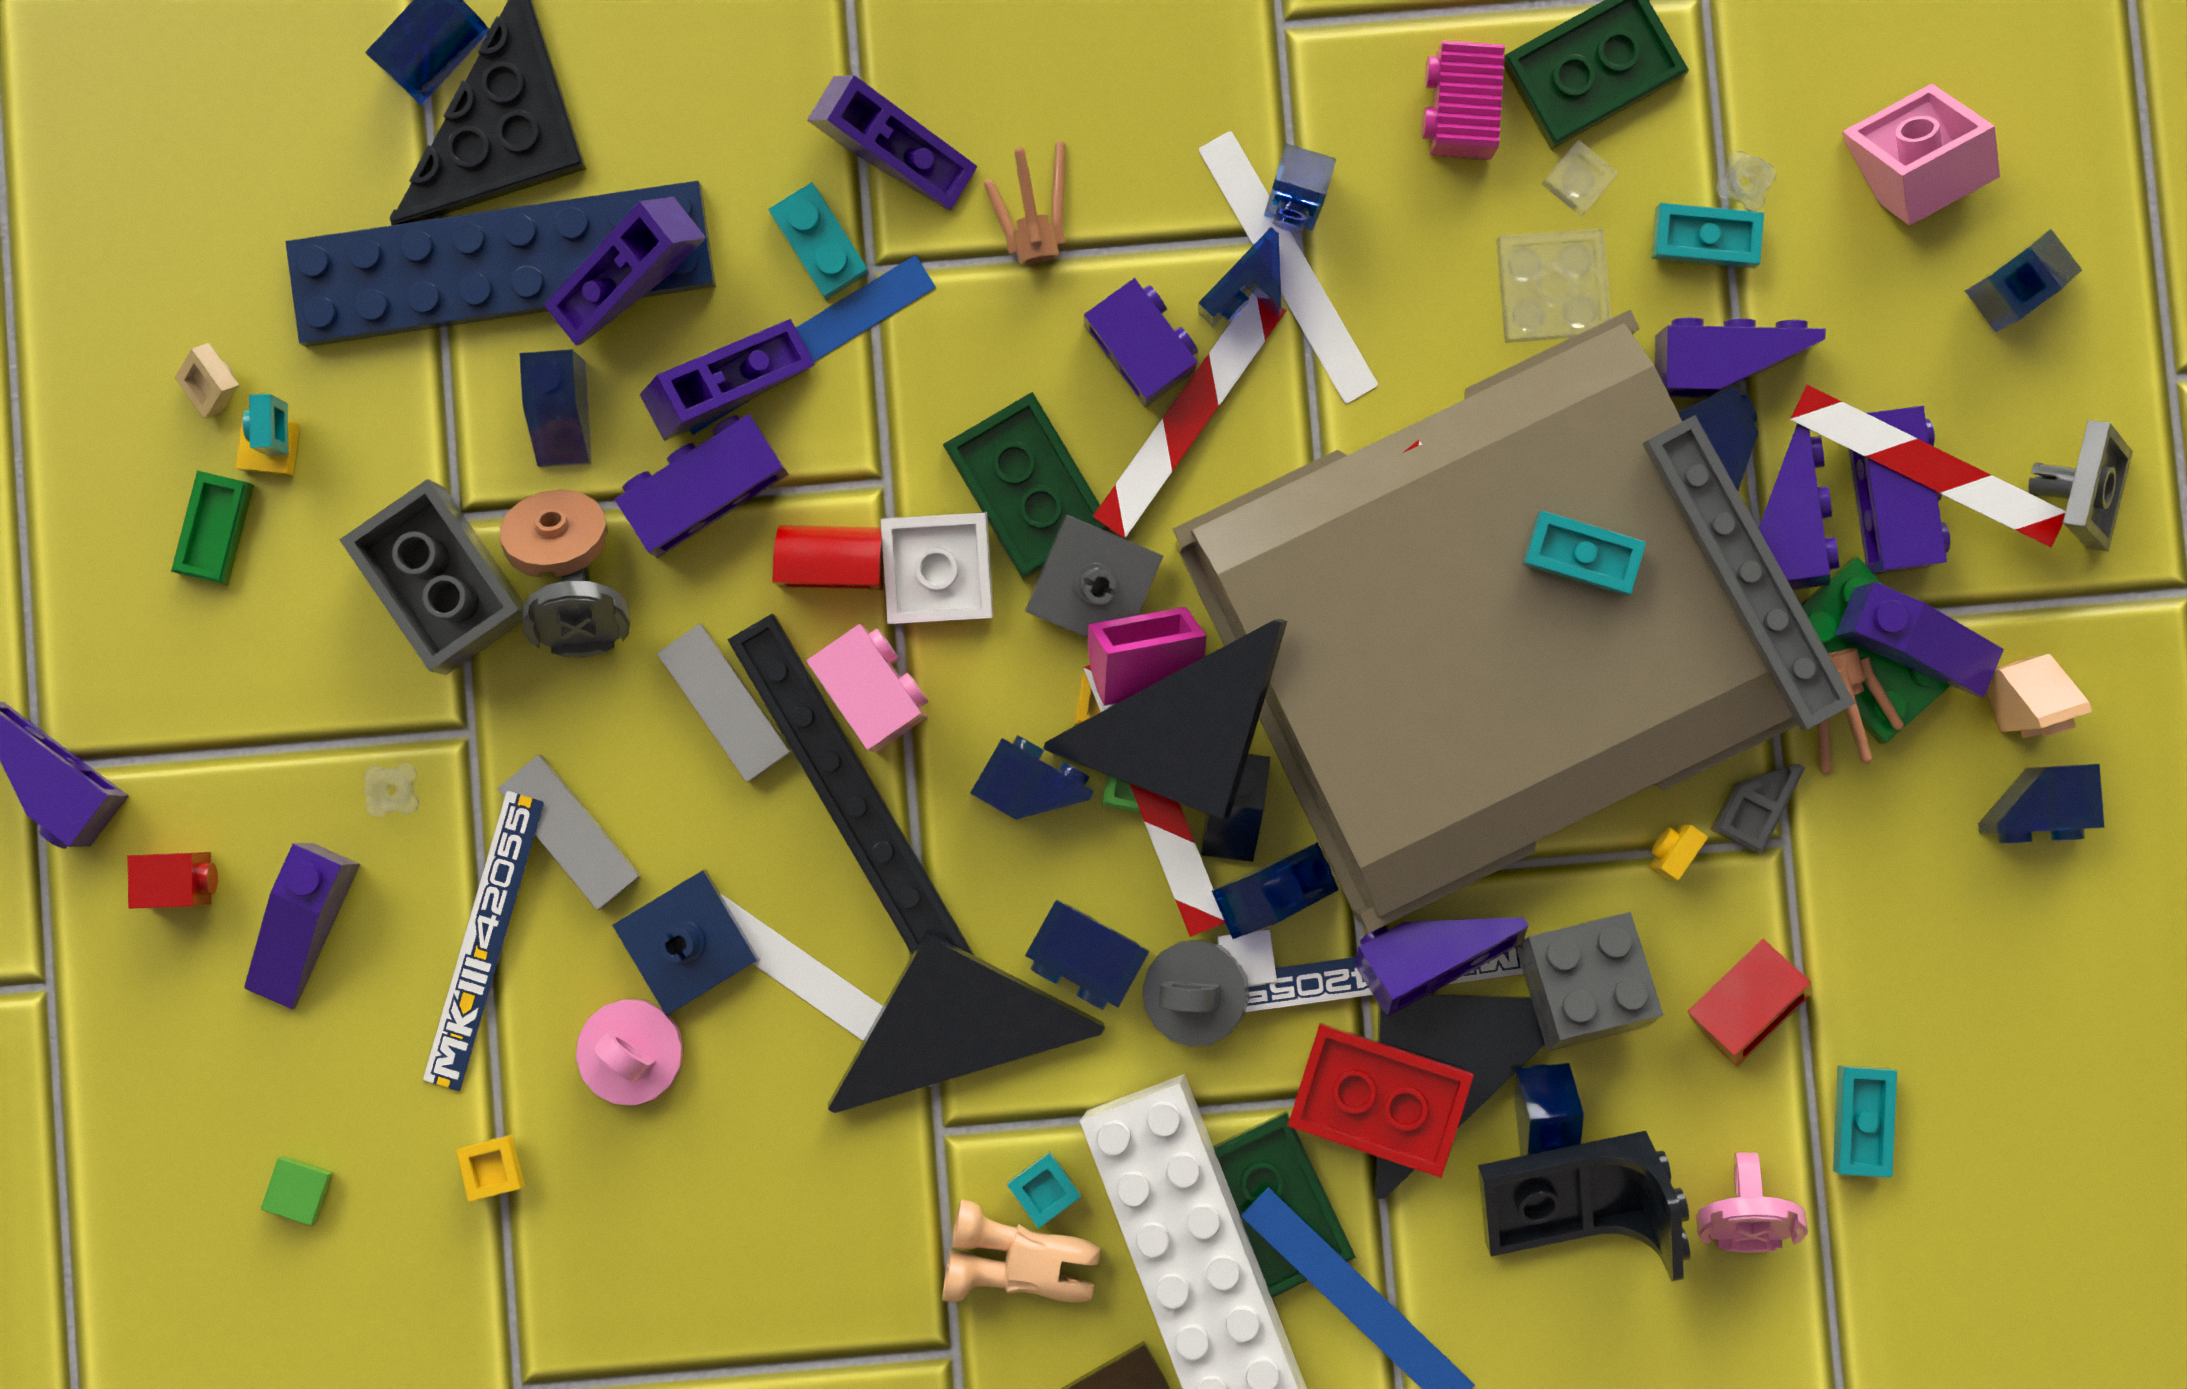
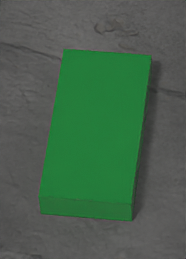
M197 470L171 572L219 584H229L254 487L253 484Z

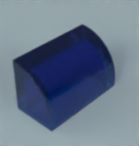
M413 0L365 53L383 73L421 106L487 35L489 28L463 0Z

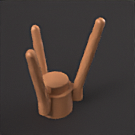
M1058 141L1055 145L1051 224L1048 223L1047 215H1037L1029 167L1027 166L1025 150L1022 147H1017L1014 151L1025 217L1016 221L1018 230H1015L994 182L991 179L984 181V187L1006 236L1009 254H1017L1019 264H1036L1056 259L1060 256L1058 246L1066 244L1062 227L1066 146L1063 141Z
M1848 648L1829 653L1828 655L1855 703L1854 695L1864 691L1862 681H1865L1893 728L1896 730L1902 729L1904 724L1875 676L1869 656L1860 658L1857 648ZM1856 703L1845 710L1861 761L1864 764H1869L1872 761V755ZM1829 718L1817 724L1821 772L1824 775L1830 774L1832 770Z

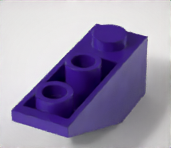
M1677 318L1671 321V325H1667L1655 335V368L1670 397L1708 398L1811 349L1825 340L1826 329L1808 328V322L1805 320H1783L1776 322L1775 327H1756V321L1753 319H1730L1724 321L1723 326H1704V320L1701 318Z
M1798 423L1759 526L1763 538L1792 590L1830 585V570L1839 569L1836 538H1825L1822 520L1832 517L1828 486L1818 487L1815 468L1825 467L1821 435L1811 437L1810 429Z

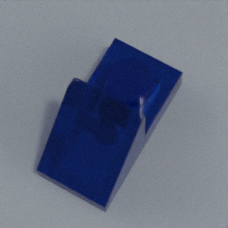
M1272 227L1198 302V314L1212 327L1222 317L1230 322L1241 312L1250 300L1245 295L1248 290L1277 317H1280L1279 233Z

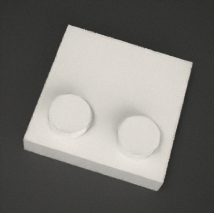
M987 512L880 519L888 624L994 617Z

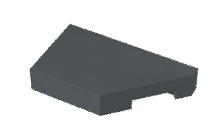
M1792 764L1734 783L1710 830L1757 854H1762L1805 767L1800 764Z

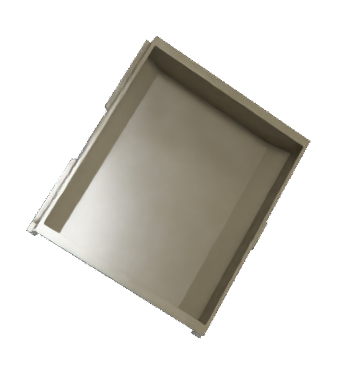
M1631 310L1466 388L1463 401L1348 456L1336 450L1173 528L1177 538L1175 546L1224 646L1273 620L1282 619L1288 621L1259 719L1356 920L1364 924L1368 933L1535 853L1536 841L1651 785L1665 790L1798 725L1643 446L1644 442L1681 423L1682 420L1654 364L1633 336L1640 328ZM1417 440H1419L1422 443V445H1419L1411 450L1404 452ZM1543 510L1645 541L1646 546L1631 595L1624 596L1522 565L1537 513Z

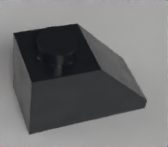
M1248 754L1230 817L1222 820L1206 814L1201 855L1249 862L1254 861L1264 812L1271 757Z

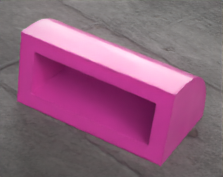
M1187 607L1088 624L1090 667L1097 692L1104 706L1119 703L1205 657L1206 634Z

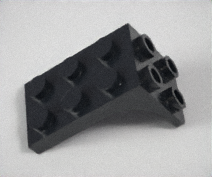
M1647 1131L1478 1165L1485 1242L1491 1257L1593 1235L1619 1234L1635 1238L1650 1246L1661 1258L1672 1282L1684 1279L1683 1261L1689 1260L1691 1257L1689 1242L1682 1228V1222L1689 1220L1688 1204L1681 1188L1673 1189L1670 1183L1671 1171L1666 1154L1663 1150H1655Z

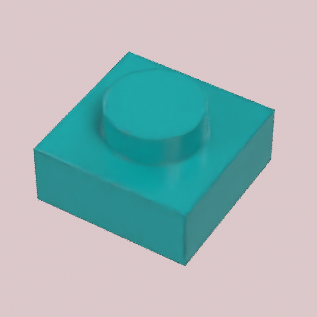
M272 394L249 395V410H245L243 414V432L246 440L250 442V448L267 456L289 455L288 403Z
M1051 1151L1007 1182V1186L1038 1229L1081 1197V1192Z

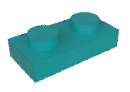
M813 182L768 209L825 300L869 274L866 265Z
M1660 203L1655 208L1651 259L1756 268L1760 264L1764 212Z
M1541 510L1536 515L1522 565L1628 596L1632 593L1646 542Z
M1838 1065L1833 1172L1843 1175L1892 1177L1897 1070Z

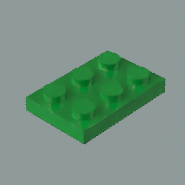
M1855 557L1830 577V585L1820 586L1801 603V606L1828 654L1843 649L1857 648L1860 658L1869 656L1874 674L1904 724V728L1951 685L1835 637L1854 588L1872 582L1883 585L1861 559ZM1862 681L1864 691L1854 696L1863 726L1879 744H1885L1902 729L1896 730L1893 728L1865 681Z

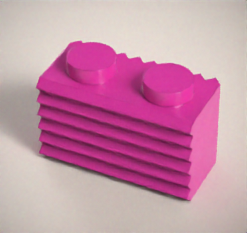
M1441 41L1436 56L1427 57L1425 88H1434L1433 107L1424 108L1421 135L1422 139H1431V156L1492 159L1500 142L1505 45Z

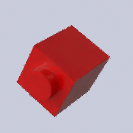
M211 852L127 855L128 909L188 907L212 904V894L216 892L218 885V872L215 864L211 863Z

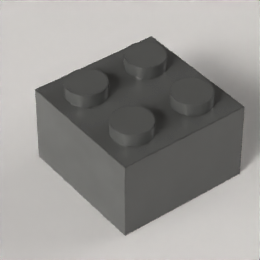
M1631 912L1528 936L1517 949L1547 1052L1649 1027L1664 1015Z

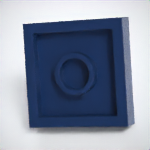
M707 870L700 871L612 925L666 1016L759 960V957Z

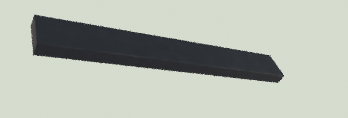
M772 613L727 639L911 954L914 953L925 931L975 956L775 614Z

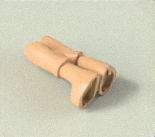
M960 1200L953 1229L952 1247L960 1249L987 1248L1007 1252L1006 1259L1003 1262L980 1257L965 1251L950 1249L942 1301L961 1302L974 1287L1003 1288L1007 1294L1025 1292L1072 1303L1092 1300L1094 1284L1092 1282L1072 1276L1060 1275L1059 1273L1062 1261L1083 1265H1098L1101 1247L1078 1237L1032 1231L1021 1224H1018L1017 1227L1000 1224L986 1218L979 1204Z

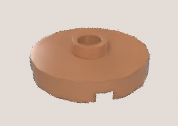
M562 489L539 492L521 500L507 512L500 526L502 549L512 567L527 575L541 577L540 572H553L554 577L566 576L588 567L602 554L606 545L605 537L608 534L604 511L594 499L581 492Z

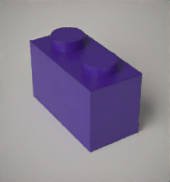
M1134 277L1084 314V327L1143 406L1147 407L1195 372L1197 360L1194 358V355L1198 353V349L1182 327L1174 331L1162 314L1167 311V308L1153 287L1148 285L1143 289Z

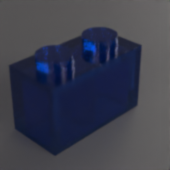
M1056 898L1025 956L1034 961L1030 970L1055 984H1058L1061 977L1068 979L1080 986L1076 993L1078 997L1104 1010L1108 1002L1119 1008L1145 961L1149 949Z

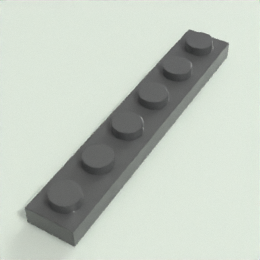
M1696 415L1644 442V448L1800 729L1808 730L1856 704Z

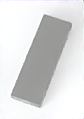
M698 624L657 653L746 782H751L792 753L702 624Z
M537 755L497 788L504 797L507 791H511L544 802L535 835L597 910H601L641 877L640 873L542 755Z

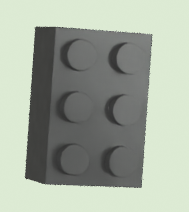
M429 479L339 539L430 672L447 675L523 622V600L445 487Z

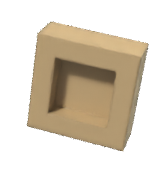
M209 343L192 348L175 376L177 382L204 419L221 414L239 386L231 368L219 358Z

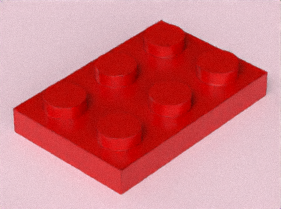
M1320 1023L1287 1126L1442 1178L1474 1073Z

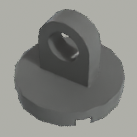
M588 567L570 575L561 576V582L546 585L533 592L523 604V633L529 642L540 648V643L550 646L551 653L558 656L585 658L604 654L614 648V641L620 638L624 641L629 635L630 607L626 600L612 588L590 582Z
M1203 939L1181 941L1160 952L1149 966L1143 985L1145 1010L1154 1027L1171 1041L1190 1047L1211 1045L1229 1035L1244 1018L1250 998L1248 979L1242 966L1238 964L1236 959L1230 955L1231 953L1222 945Z

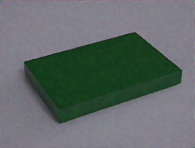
M1604 0L1504 55L1503 64L1551 150L1679 80L1689 72L1688 67L1649 0Z
M1033 392L943 444L944 449L983 513L987 512L988 523L1022 580L1043 568L1065 514L1107 531L1110 529L1092 517L1100 504Z
M1286 1111L1213 1146L1240 1217L1269 1187L1346 1262L1356 1258L1296 1130L1287 1126L1290 1118ZM1241 1217L1271 1298L1308 1281Z

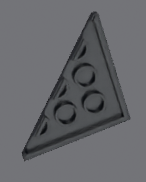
M508 0L500 16H496L478 50L479 56L465 81L462 80L443 116L445 120L431 146H427L409 180L411 184L398 209L393 210L390 216L391 225L425 221L587 169L533 0Z
M1276 619L1046 741L1043 750L1222 820L1229 818L1288 621Z
M925 931L830 1098L828 1110L833 1113L841 1112L1099 1036L1103 1033L1105 1026L1101 1020Z
M1429 994L1389 1017L1386 1016L1378 1003V1042L1474 1073L1458 1128L1545 1045L1531 997ZM1375 1156L1374 1197L1376 1199H1385L1415 1169Z

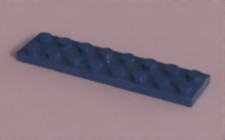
M691 181L285 241L299 343L304 347L548 312L544 306L548 299L639 201L674 197L706 238L672 274L641 298L716 287L702 186L699 181Z

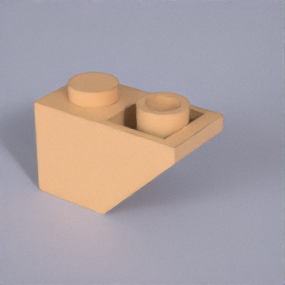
M2050 654L2028 657L1997 667L1987 690L2000 732L2020 731L2022 738L2039 734L2049 736L2076 727L2073 718L2092 712L2089 701Z

